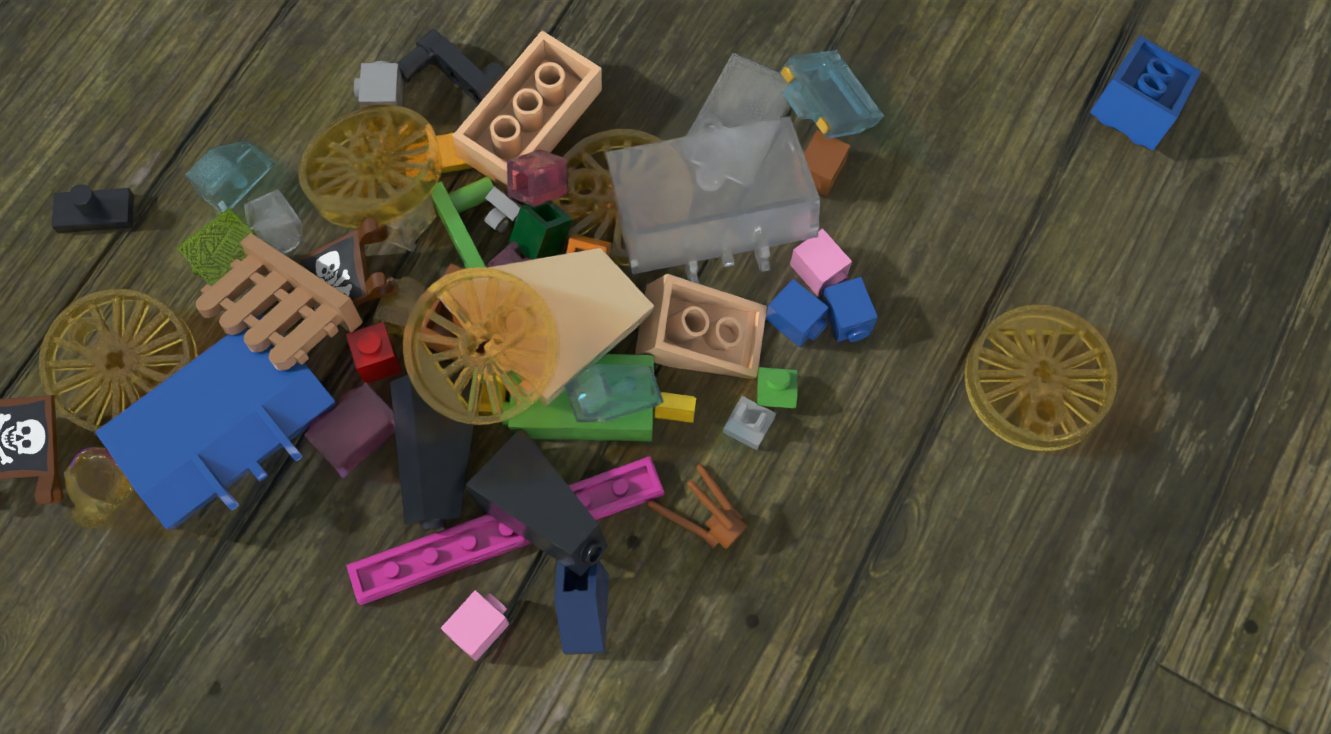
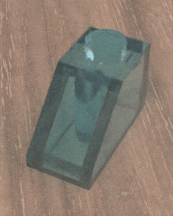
M246 140L211 148L185 176L196 193L225 216L275 165V162Z
M596 364L565 385L577 422H607L658 406L664 402L652 366Z

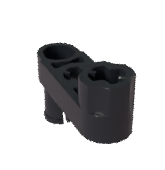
M434 29L416 42V48L401 60L395 62L398 63L402 79L407 83L428 65H436L477 105L481 103L506 73L501 65L493 62L481 71L451 42Z

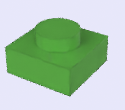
M759 367L757 406L796 408L797 370Z

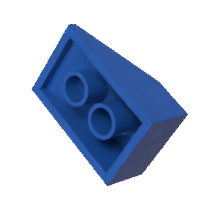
M1139 35L1090 113L1096 116L1102 124L1114 127L1126 134L1135 144L1146 146L1153 151L1178 118L1201 71Z

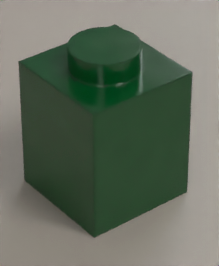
M548 197L528 203L520 207L509 242L529 260L560 254L573 218Z

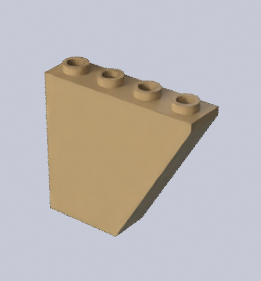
M601 248L444 275L439 280L440 291L442 292L439 298L445 307L454 315L459 311L469 322L465 327L473 338L480 344L486 341L495 351L492 357L506 373L512 370L522 381L519 387L523 393L534 403L539 399L545 407L649 318L654 308V305Z

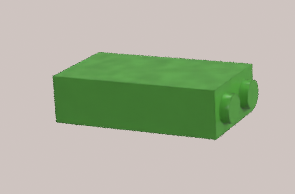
M606 354L546 407L539 399L534 403L523 393L519 387L522 381L512 370L508 373L505 372V388L511 389L510 402L503 403L502 423L503 426H509L511 437L519 429H522L531 439L652 442L654 355Z

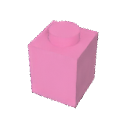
M822 228L793 249L790 265L811 290L820 297L826 287L848 281L847 275L852 261Z
M475 590L441 629L472 659L477 661L508 627L509 622L503 615L507 608L492 594L489 593L483 598Z

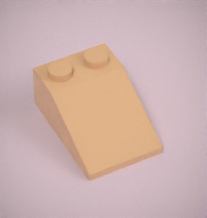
M665 274L646 285L645 296L654 305L651 316L640 324L635 355H654V363L668 367L747 379L757 378L767 306L670 274Z

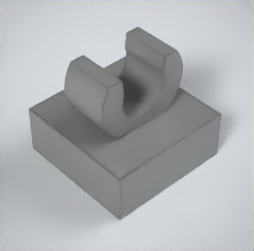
M494 186L485 198L495 208L489 212L484 221L494 230H498L503 234L509 228L512 221L516 222L521 205L507 193Z
M741 396L723 429V433L758 450L775 419L776 413L763 406H757V403Z

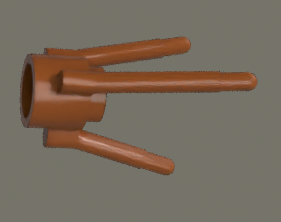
M702 464L697 465V471L722 507L719 508L693 480L688 481L687 485L712 512L713 516L706 522V525L711 529L710 531L701 528L653 500L648 501L647 505L649 508L703 538L712 548L720 543L727 549L748 527L742 521L743 516L732 506Z

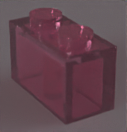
M365 382L360 388L349 390L341 398L340 405L329 414H322L316 418L304 436L344 479L395 434L393 411Z

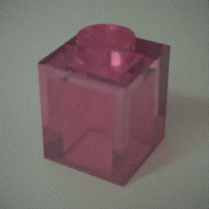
M539 149L507 160L508 196L535 207L567 195V159Z

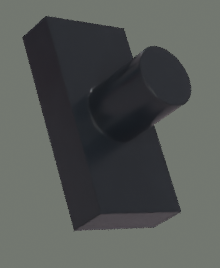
M83 184L74 186L70 192L54 193L52 228L57 233L133 228L134 194L129 188L91 190L87 185Z

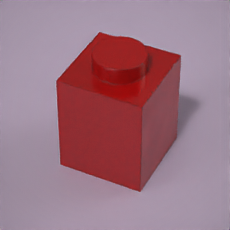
M384 322L346 334L356 369L365 384L402 372L392 338Z

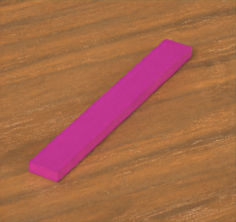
M651 456L568 485L595 520L664 495V490ZM487 514L346 566L359 605H363L531 544V542Z

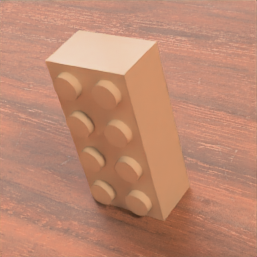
M541 31L452 135L457 157L516 195L602 91L601 67L546 32Z

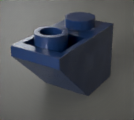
M600 560L595 565L590 566L582 576H579L557 561L555 605L562 650L565 655L605 653L609 574Z

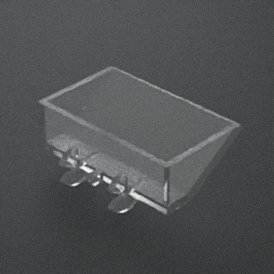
M790 116L606 152L621 230L632 274L684 264L688 280L699 284L697 261L721 257L724 267L734 266L732 254L754 250L758 266L764 272L770 270L768 257H770L769 247L818 237L820 197Z

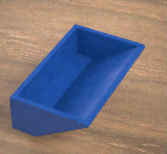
M261 314L257 319H262L264 315ZM248 327L236 335L228 334L95 431L140 498L166 529H175L217 496L221 498L230 510L236 509L239 504L228 488L250 471L259 482L265 479L268 474L260 464L282 447L288 451L296 462L300 460L303 456L291 443V440L336 407L334 399L305 363L301 365L297 362L287 370H277L269 359V353L275 347L271 344L262 352L250 351L244 342V335L250 329Z

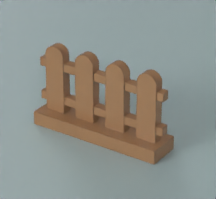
M252 233L239 242L247 257L242 261L236 259L230 264L232 270L212 287L208 284L200 290L202 295L196 301L198 311L205 318L214 317L222 310L226 311L220 317L219 323L227 334L236 335L246 327L250 328L244 335V342L250 351L262 352L271 344L275 347L269 353V359L277 370H287L297 362L301 365L309 359L306 353L326 335L332 338L339 332L336 327L338 324L352 333L363 323L350 297ZM252 284L255 285L248 293H246V294H245L241 299H239L236 303L233 302V301H234L237 297H239L245 290H247ZM276 301L280 302L271 311H269L262 319H257ZM300 318L305 319L285 338L281 336Z

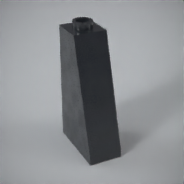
M408 374L390 382L404 524H420L421 531L445 528V521L458 518L461 515L480 377L479 374Z
M519 429L466 484L477 507L579 576H582L590 566L595 565L608 547L597 521L529 435L522 429Z

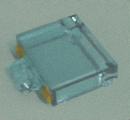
M837 50L791 56L779 71L789 85L783 92V96L800 119H813L826 139L861 133L869 127L874 128L884 116Z

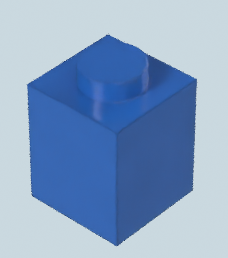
M858 277L826 287L821 301L829 307L826 317L836 342L846 339L849 342H856L869 336L878 316L862 278Z
M792 279L768 305L765 320L797 346L801 347L808 338L815 341L827 326L824 320L829 307Z

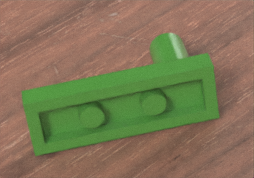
M488 176L451 193H447L442 181L428 187L433 205L467 271L486 267L459 213L488 201L485 197L494 187Z

